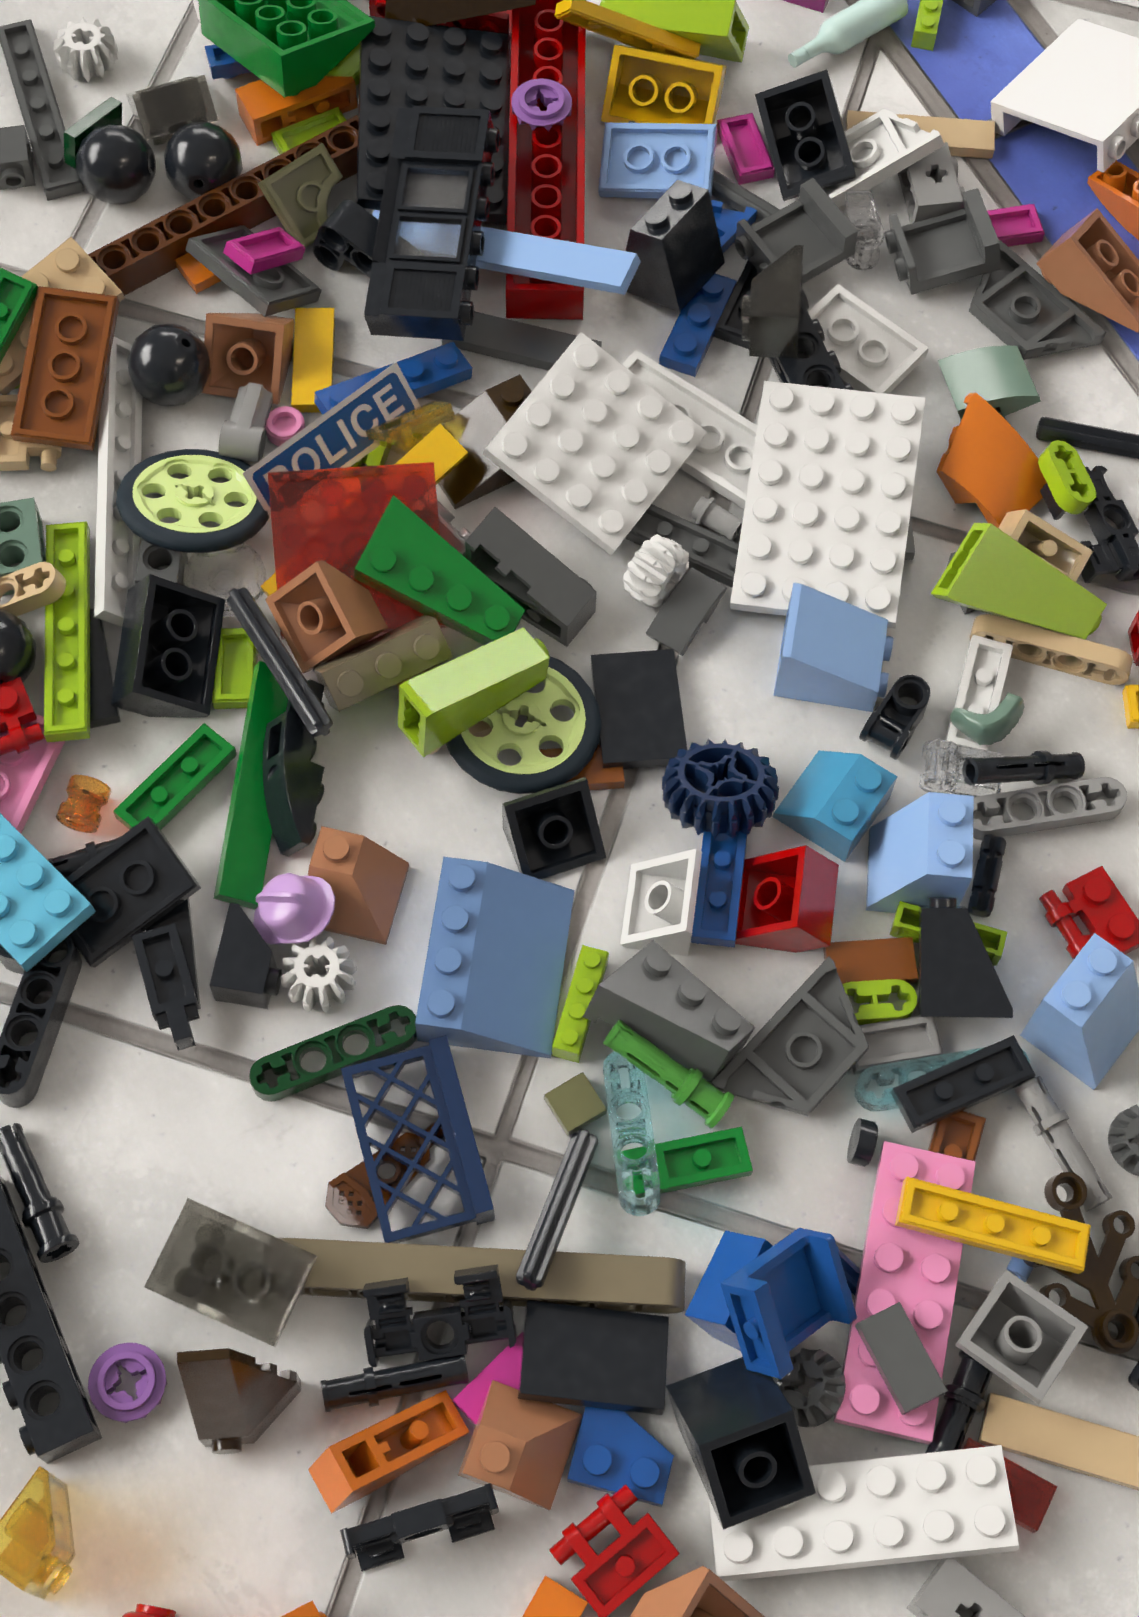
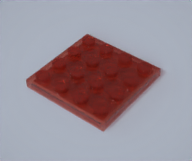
M434 462L268 472L277 590L315 562L323 560L370 591L388 626L383 632H389L424 615L354 579V569L393 495L440 535ZM438 622L440 628H447L446 625ZM280 630L281 639H285Z

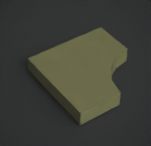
M321 143L259 182L258 186L287 233L306 248L314 243L319 228L327 220V200L333 186L343 176L324 144Z

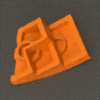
M976 392L969 393L964 399L967 407L959 426L953 427L948 449L942 455L936 472L955 504L976 503L986 521L999 528L1007 512L1024 509L1030 511L1043 498L1040 490L1047 482L1039 468L1037 456L1019 433Z

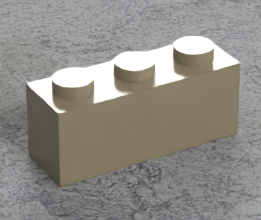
M423 615L314 667L313 671L319 683L325 685L324 694L329 705L340 712L452 658L453 655L437 619Z

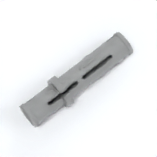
M1040 1076L1034 1077L1018 1086L1015 1092L1030 1113L1035 1123L1033 1129L1037 1136L1042 1135L1063 1172L1075 1173L1085 1182L1087 1198L1083 1206L1086 1212L1110 1200L1112 1195L1101 1181L1094 1166L1067 1123L1069 1119L1065 1110L1060 1111L1049 1094Z

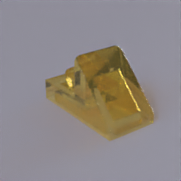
M431 401L365 432L369 440L404 456L438 424L441 423L443 425L456 417L451 403Z

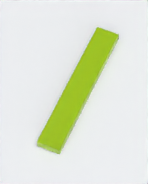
M87 521L46 525V562L51 563L64 576L66 588L57 601L45 606L44 736L47 743L90 739V529Z

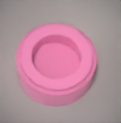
M289 406L273 409L269 413L265 425L269 441L276 446H281L303 430L305 422L301 412Z

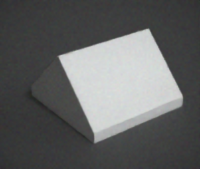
M696 848L631 864L620 945L625 948L642 950L654 940L669 954L688 956L702 851Z

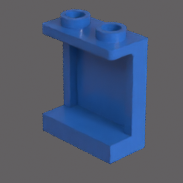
M798 1228L720 1283L747 1370L782 1379L794 1369L789 1354L790 1350L829 1321L851 1324L857 1319L852 1294L847 1284L839 1256V1249L833 1235Z

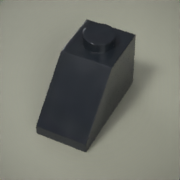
M230 902L209 984L215 1001L268 1009L271 995L277 996L279 993L282 969L277 968L273 952L241 906Z

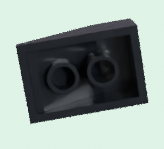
M827 69L755 94L783 201L799 197L800 185L812 178L816 180L822 189L856 178L842 118Z

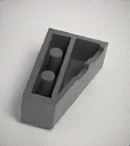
M497 507L490 511L465 541L466 558L525 609L522 619L567 647L595 613L597 591Z
M654 940L598 985L583 1015L584 1018L594 1023L599 1018L613 1026L618 1020H622L633 1031L650 1041L688 1070L690 1068H698L703 1072L702 1078L710 1082L743 1049L755 1029L750 1022Z

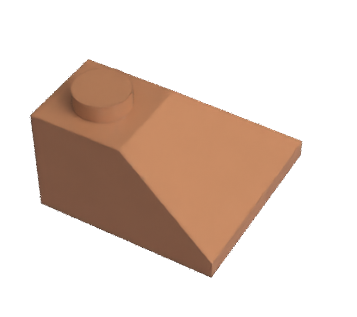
M207 313L204 344L209 354L211 372L201 393L236 398L239 387L246 386L250 382L263 385L267 391L273 393L272 404H279L292 357L295 319L271 315L264 317L258 313Z
M323 560L315 562L265 599L302 673L309 672L314 667L368 642L388 628L370 591Z
M321 826L309 864L308 876L323 878L332 887L335 896L334 913L324 930L386 945L408 873L409 863L363 835Z
M492 1380L458 1476L482 1485L492 1483L493 1489L550 1510L583 1414L550 1402L518 1399V1389Z
M702 1566L644 1593L630 1617L765 1616L714 1572Z

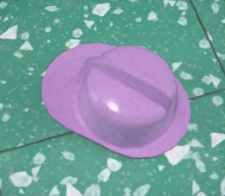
M292 873L278 875L266 884L261 893L257 894L256 902L258 907L254 913L253 925L267 944H298L308 942L320 935L331 920L335 907V896L332 887L323 878L315 876H299Z

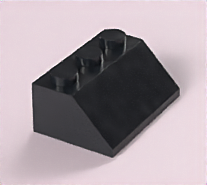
M151 574L128 589L111 706L148 717L209 716L226 599Z

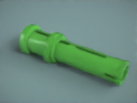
M622 1020L616 1022L603 1041L605 1046L623 1056L628 1062L672 1093L671 1098L674 1099V1103L679 1106L685 1104L705 1119V1125L710 1129L721 1120L734 1099V1095L731 1092L723 1093L702 1078L703 1072L698 1068H690L688 1070L650 1041L633 1031Z

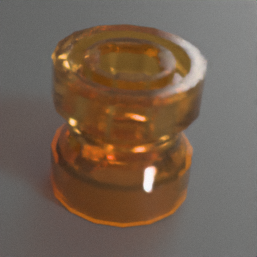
M73 775L70 777L66 787L67 800L60 804L56 819L64 826L84 833L97 832L102 820L99 812L101 807L108 803L112 792L111 788L93 777Z

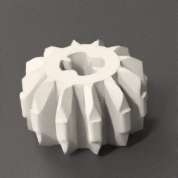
M83 17L80 23L75 24L68 21L67 29H58L57 39L54 40V52L63 73H69L74 81L83 76L89 83L91 77L98 76L103 79L105 71L114 70L115 60L118 59V48L109 26H102L98 19L88 23Z
M658 534L651 537L650 540L643 542L642 547L638 552H635L632 561L628 563L629 568L623 577L624 589L640 603L643 602L655 608L662 605L689 568V553L672 539L670 540Z
M330 936L323 941L322 945H317L316 939L313 938L308 941L309 947L305 949L293 943L291 949L294 957L283 958L281 963L286 973L280 979L282 986L290 989L288 992L289 1000L295 1003L303 999L304 1010L308 1012L314 1008L316 1002H320L324 1012L330 1010L329 1000L331 999L344 1004L346 995L343 990H354L356 986L355 978L351 976L357 971L356 962L347 959L349 949L345 945L334 948V939ZM315 970L320 974H323L325 972L327 973L324 977H321L318 974H314L311 976V973Z

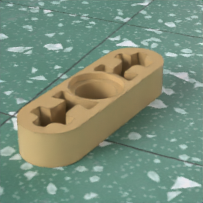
M39 562L0 577V599L9 590H15V593L8 603L0 605V609L19 616L49 605L62 596L66 588V580L49 562Z

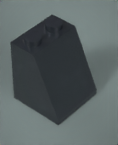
M677 180L630 229L626 251L637 253L641 263L627 289V293L680 312L722 267L725 260L709 190Z
M743 1357L666 1386L677 1425L723 1530L816 1494L793 1409L771 1376L747 1370Z

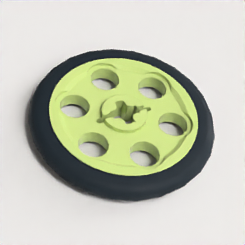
M182 449L151 456L135 465L124 476L117 491V508L122 520L131 531L148 543L178 552L208 553L232 548L255 536L269 519L268 511L263 509L242 474L252 466L240 459L221 456L219 452L211 450ZM182 473L188 475V477L178 479L171 477V475ZM220 477L226 478L229 481L216 483L211 479ZM149 493H159L163 496L160 498L152 499L146 497L145 495ZM232 501H238L244 503L245 505L241 507H232L227 505V503ZM166 517H173L178 519L179 521L175 523H164L161 522L160 519ZM212 521L219 523L220 526L210 528L201 524Z
M550 656L547 678L542 681L545 687L541 692L529 693L526 691L481 720L490 725L492 729L490 734L484 737H477L472 735L467 729L446 743L448 751L462 770L478 782L498 791L527 794L564 784L577 776L591 761L599 744L602 723L599 705L591 688L578 672L563 661ZM565 705L572 709L574 717L568 721H559L552 716L550 711L555 706ZM519 715L527 716V722L524 723L523 727L515 725V720L519 718ZM545 741H554L560 744L563 752L557 757H546L540 752L539 746ZM504 749H513L520 754L522 759L516 765L509 766L501 763L497 755Z

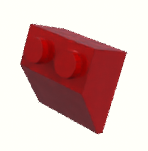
M807 845L745 859L735 944L794 953L829 947L831 945L839 865Z

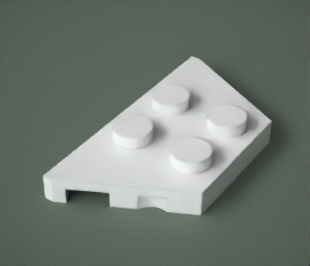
M882 109L845 131L856 178L823 188V190L839 208L945 146L938 131L933 129L931 133L919 128L917 122L908 118H899L896 113Z

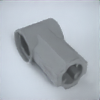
M249 382L246 386L239 387L230 421L225 420L221 429L219 455L255 463L262 459L266 443L265 425L273 403V393L267 391L263 385Z

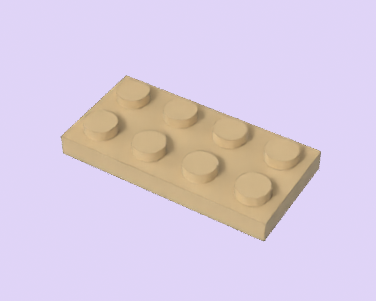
M72 237L68 238L21 276L37 284V286L118 296L120 302L125 298L122 291ZM36 297L0 364L1 395H7L21 382Z

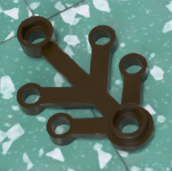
M1063 1172L1051 1177L1044 1189L1048 1204L1054 1210L1059 1211L1062 1218L1085 1223L1079 1208L1087 1198V1187L1083 1179L1072 1172ZM1057 1186L1065 1189L1067 1194L1065 1202L1061 1201L1058 1197ZM1123 1210L1109 1213L1104 1217L1102 1229L1105 1237L1098 1255L1089 1235L1085 1268L1082 1273L1076 1274L1023 1260L1030 1267L1045 1266L1090 1292L1095 1308L1070 1296L1067 1287L1060 1283L1046 1285L1039 1291L1048 1299L1050 1291H1056L1060 1298L1058 1306L1089 1326L1096 1345L1102 1351L1112 1355H1119L1130 1351L1136 1344L1139 1335L1137 1320L1132 1315L1139 1297V1279L1135 1278L1131 1273L1132 1263L1139 1266V1256L1126 1258L1121 1262L1119 1274L1124 1282L1115 1301L1108 1285L1126 1238L1130 1237L1135 1230L1133 1217ZM1115 1218L1120 1219L1123 1223L1124 1230L1122 1234L1114 1228ZM1109 1322L1117 1327L1118 1335L1116 1339L1111 1338L1108 1332Z

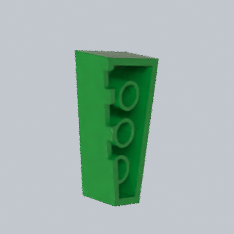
M392 496L354 569V579L424 615L436 618L438 622L482 645H486L514 632L522 619L525 609L397 497Z

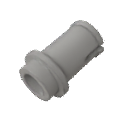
M704 496L701 497L691 513V517L696 520L695 524L699 526L705 525L721 536L734 541L741 532L743 519L715 504V498L707 499Z

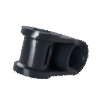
M916 675L900 677L880 706H877L870 715L860 733L859 739L864 742L871 740L888 750L890 757L897 760L924 716L930 698V687L927 682ZM910 697L918 704L908 705L903 703L900 698Z

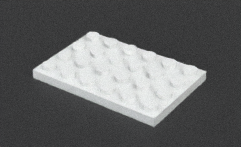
M764 381L730 609L786 616L793 583H799L888 619L887 628L895 629L924 414V397Z

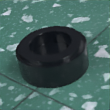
M862 1118L857 1119L849 1140L847 1151L848 1163L862 1167L870 1163L878 1138L876 1122Z

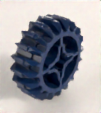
M708 739L703 746L692 742L689 750L679 749L677 756L669 759L665 774L662 777V799L664 806L669 809L671 819L680 820L682 828L694 827L697 835L705 831L711 832L714 839L719 833H727L733 839L736 831L749 835L752 827H763L766 818H771L772 812L775 810V803L778 800L779 794L776 768L771 767L769 757L759 756L757 748L744 749L743 742L737 745H730L725 739L723 743L714 744Z

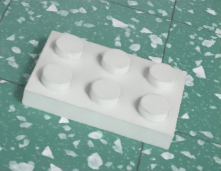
M839 284L808 312L811 319H818L825 336L823 343L827 351L833 350L838 358L841 367V373H839L841 379L850 383L858 391L890 394L927 356L929 348Z

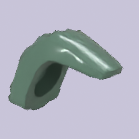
M1007 693L1000 705L994 711L985 715L962 708H954L950 721L977 744L992 745L1006 738L1019 722L1025 708L1024 700L1017 695Z

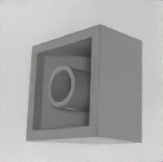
M1006 1269L955 1346L1039 1405L1089 1326Z

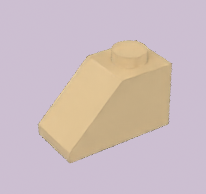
M1026 509L1007 512L999 526L1001 531L1075 582L1093 552Z

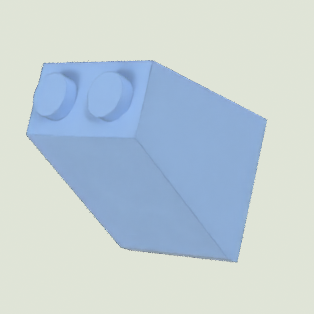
M793 583L784 624L773 696L873 712L877 697H885L889 673L881 672L883 661L889 662L893 646V637L886 636L888 619L806 585Z
M928 792L870 828L867 911L895 913L900 901L916 906H929V898L932 897L956 898V906L960 905L972 880L974 796Z
M1094 933L1043 998L1020 1036L1094 1090L1139 1031V987L1133 960Z

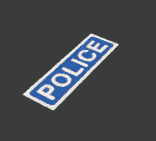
M395 362L242 474L263 509L268 511L269 519L274 524L319 491L320 485L331 482L424 412L397 362Z

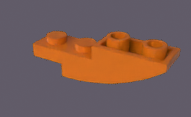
M1116 160L1104 173L1097 170L1090 175L1087 184L1110 214L1139 240V173Z

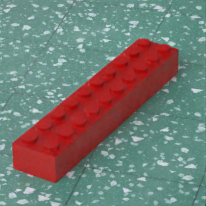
M537 0L535 5L512 9L507 231L584 244L586 29L557 19L554 16L557 3L563 0ZM533 79L556 81L562 84L571 95V116L565 118L563 126L552 125L549 132L544 126H538L532 131L528 123L519 125L517 116L512 114L511 100L514 91L521 84ZM538 98L536 106L540 108V111H546L547 107ZM506 273V319L583 320L584 287Z

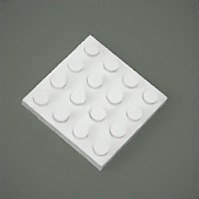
M580 332L485 448L483 455L608 554L612 555L704 438L707 431Z

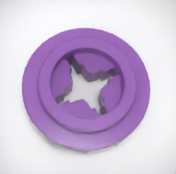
M550 79L529 80L521 84L514 91L511 100L512 114L517 116L519 125L528 123L532 131L538 126H544L549 132L552 125L563 126L565 118L571 116L572 98L569 91L556 81ZM538 98L547 107L546 111H540V108L536 106Z
M122 1343L109 1348L98 1357L89 1374L88 1391L93 1405L106 1418L123 1423L146 1418L149 1412L161 1404L165 1387L168 1384L164 1364L153 1350L142 1344ZM121 1365L132 1376L143 1375L135 1383L136 1395L138 1397L136 1400L124 1390L114 1391L122 1383L120 1377L122 1373L119 1369Z

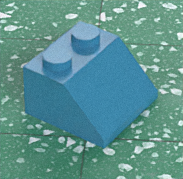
M819 750L775 810L773 818L846 862L890 799L898 776L862 754Z

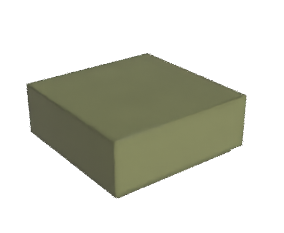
M584 1072L544 1094V1100L567 1136L572 1135L607 1114L605 1105Z

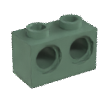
M34 497L0 503V577L39 562H46L43 522ZM21 563V564H19L18 566L10 567V566H12L13 564ZM9 590L3 596L12 595L15 593V590Z

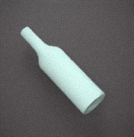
M907 0L857 1L826 19L820 26L818 35L813 40L788 55L790 65L796 68L825 52L832 54L844 53L905 17L908 13Z

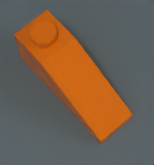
M325 76L316 86L305 89L298 95L285 98L261 79L235 89L239 116L257 146L272 141V132L339 107L343 114L358 108L356 84L352 76Z
M444 1390L329 1446L308 1471L332 1514L396 1479L462 1439L470 1431L447 1391Z

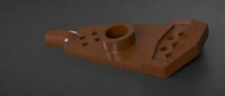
M435 1122L431 1123L424 1130L430 1132ZM441 1128L436 1135V1137H438L439 1139H442L444 1137L443 1130ZM406 1132L396 1139L391 1149L411 1160L414 1159L425 1139L416 1134ZM431 1143L419 1165L425 1167L431 1160L430 1148L434 1144ZM377 1151L372 1155L374 1161L377 1158L380 1151ZM386 1156L381 1165L385 1163L392 1164L396 1172L389 1179L381 1178L378 1175V1171L377 1176L380 1181L396 1189L408 1167ZM364 1161L328 1183L325 1207L341 1226L368 1229L378 1218ZM415 1171L407 1185L415 1178L418 1172ZM381 1190L386 1205L391 1195Z

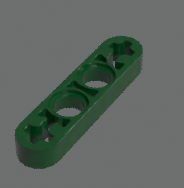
M390 1006L264 1056L257 1060L250 1069L249 1079L252 1089L262 1100L270 1102L281 1100L342 1075L341 1068L390 1056L412 1046L417 1039L416 1016L406 1006ZM394 1019H398L401 1024L409 1023L405 1026V1035L398 1037L394 1031H390L381 1035L383 1045L376 1046L375 1035L371 1030L372 1027L377 1026L378 1033L382 1034L391 1029V1021ZM353 1034L363 1035L369 1041L368 1048L360 1055L348 1054L343 1049V1044L347 1037ZM310 1051H319L327 1059L325 1066L318 1072H307L301 1067L303 1056ZM292 1060L295 1073L299 1079L292 1081L291 1074L288 1072L277 1078L278 1085L274 1088H269L266 1082L259 1084V1082L265 1079L263 1072L272 1069L275 1075L287 1072L289 1070L286 1062Z

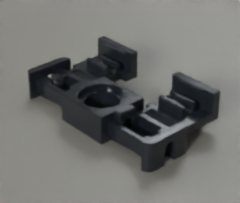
M1095 466L1090 471L1089 467H1085L1095 487L1096 498L1088 505L1089 508L1084 512V515L1098 544L1092 545L1090 541L1080 542L1093 551L1081 572V576L1085 583H1091L1097 575L1114 574L1121 569L1115 576L1117 580H1139V547L1135 539L1139 531L1123 500H1116L1108 488L1103 476L1107 469L1103 466ZM1046 483L1040 492L1053 519L1059 520L1066 511L1058 506ZM1104 517L1112 520L1118 529L1108 524Z
M498 1264L455 1270L454 1282L457 1285H463L465 1299L459 1301L460 1305L414 1312L412 1320H410V1315H413V1307H406L404 1294L410 1292L408 1277L366 1283L363 1288V1296L367 1298L370 1319L367 1321L364 1329V1338L370 1366L377 1367L378 1357L418 1352L419 1361L466 1355L468 1344L508 1339L510 1348L513 1347L517 1336L516 1325L513 1321V1306L510 1300L504 1299L503 1306L499 1307V1302L503 1301V1293ZM437 1321L448 1323L453 1328L454 1338L444 1345L433 1343L427 1334V1329L432 1323Z
M492 1483L484 1484L483 1487L404 1509L375 1521L348 1529H341L340 1533L346 1557L349 1560L356 1558V1552L361 1572L404 1559L401 1544L449 1529L452 1543L493 1531L495 1527L491 1514H497L499 1509Z

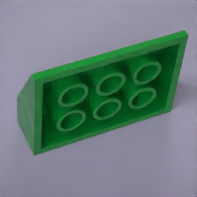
M198 0L202 35L284 98L298 95L301 91L316 86L375 28V20L347 0Z

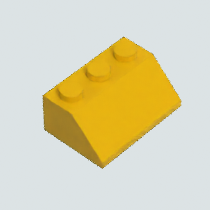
M621 44L614 45L601 121L613 123L635 121L636 123L714 124L727 66Z

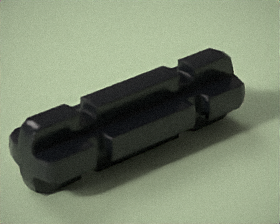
M988 834L984 836L981 843L980 858L977 862L971 890L972 895L968 904V911L972 915L986 918L993 911L994 895L997 892L1003 863L1002 857L1007 844L1003 837Z

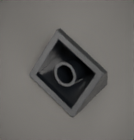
M585 777L502 803L503 831L520 873L544 879L607 858L588 781Z

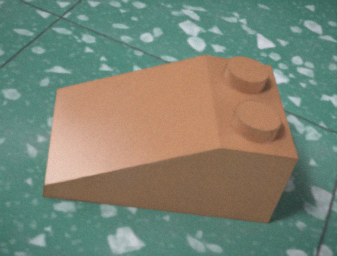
M1096 208L1066 231L1036 264L1041 269L1045 280L1054 285L1061 294L1138 333L1139 260L1098 208Z

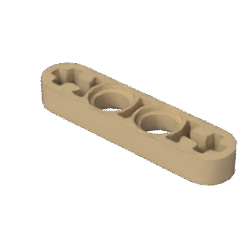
M991 614L977 616L974 619L970 633V640L972 635L1013 645L1010 658L1104 684L1121 685L1129 680L1133 658L1126 651Z

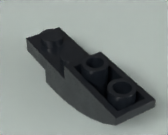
M311 679L307 682L323 707H325L322 702L325 685ZM289 700L286 712L267 724L263 747V786L267 813L280 854L290 856L310 845L315 837L317 824L314 822L317 805L324 794L322 778L325 768L311 762L316 752L317 741L310 735Z

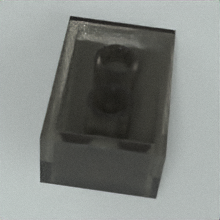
M187 1198L144 1287L185 1308L276 1347L318 1256Z

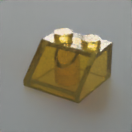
M39 1466L0 1519V1574L22 1591L44 1600L49 1592L53 1595L56 1594L70 1577L73 1568L69 1564L75 1557L68 1486L46 1469Z

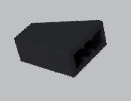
M929 898V906H919L920 1016L1013 1018V1008L968 909L965 906H956V898Z

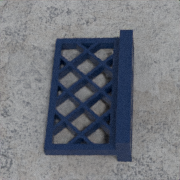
M447 1035L430 1039L427 1046L341 1068L385 1243H400L473 1222L480 1225L495 1220L493 1203ZM424 1060L427 1075L418 1090L397 1079L404 1065ZM394 1068L391 1074L384 1072V1070ZM373 1074L386 1082L372 1102L356 1093L354 1078ZM392 1085L413 1096L402 1117L380 1106ZM429 1085L431 1086L434 1098L424 1094ZM420 1100L437 1109L439 1117L430 1132L408 1121ZM359 1103L369 1108L364 1117H362ZM375 1113L397 1124L384 1145L367 1136L366 1127ZM441 1127L445 1141L436 1137ZM403 1128L425 1139L413 1160L391 1149ZM431 1143L449 1153L450 1162L441 1176L419 1165ZM370 1146L380 1151L375 1161L373 1160ZM386 1156L408 1167L396 1189L380 1181L377 1176V1171ZM415 1171L437 1183L424 1205L402 1193ZM452 1171H454L457 1185L447 1180ZM444 1187L460 1196L464 1212L445 1217L430 1208ZM381 1190L391 1195L386 1205ZM398 1199L420 1211L411 1227L391 1231L388 1215ZM426 1215L434 1219L432 1221L422 1223Z

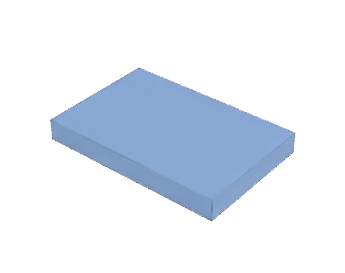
M605 122L598 187L599 196L660 198L677 180L709 190L711 199L717 125Z

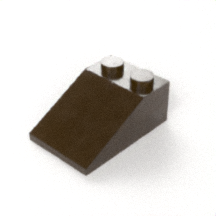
M520 374L485 390L443 424V427L468 451V456L438 483L454 509L516 481L484 456L483 452L532 392Z

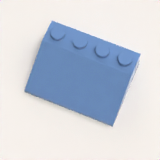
M443 856L415 1021L417 1040L429 1042L430 1039L447 1035L448 1043L452 1046L551 1058L574 890L489 862Z

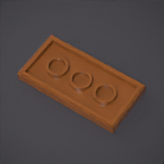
M38 286L11 430V437L14 441L94 451L120 304L118 296Z

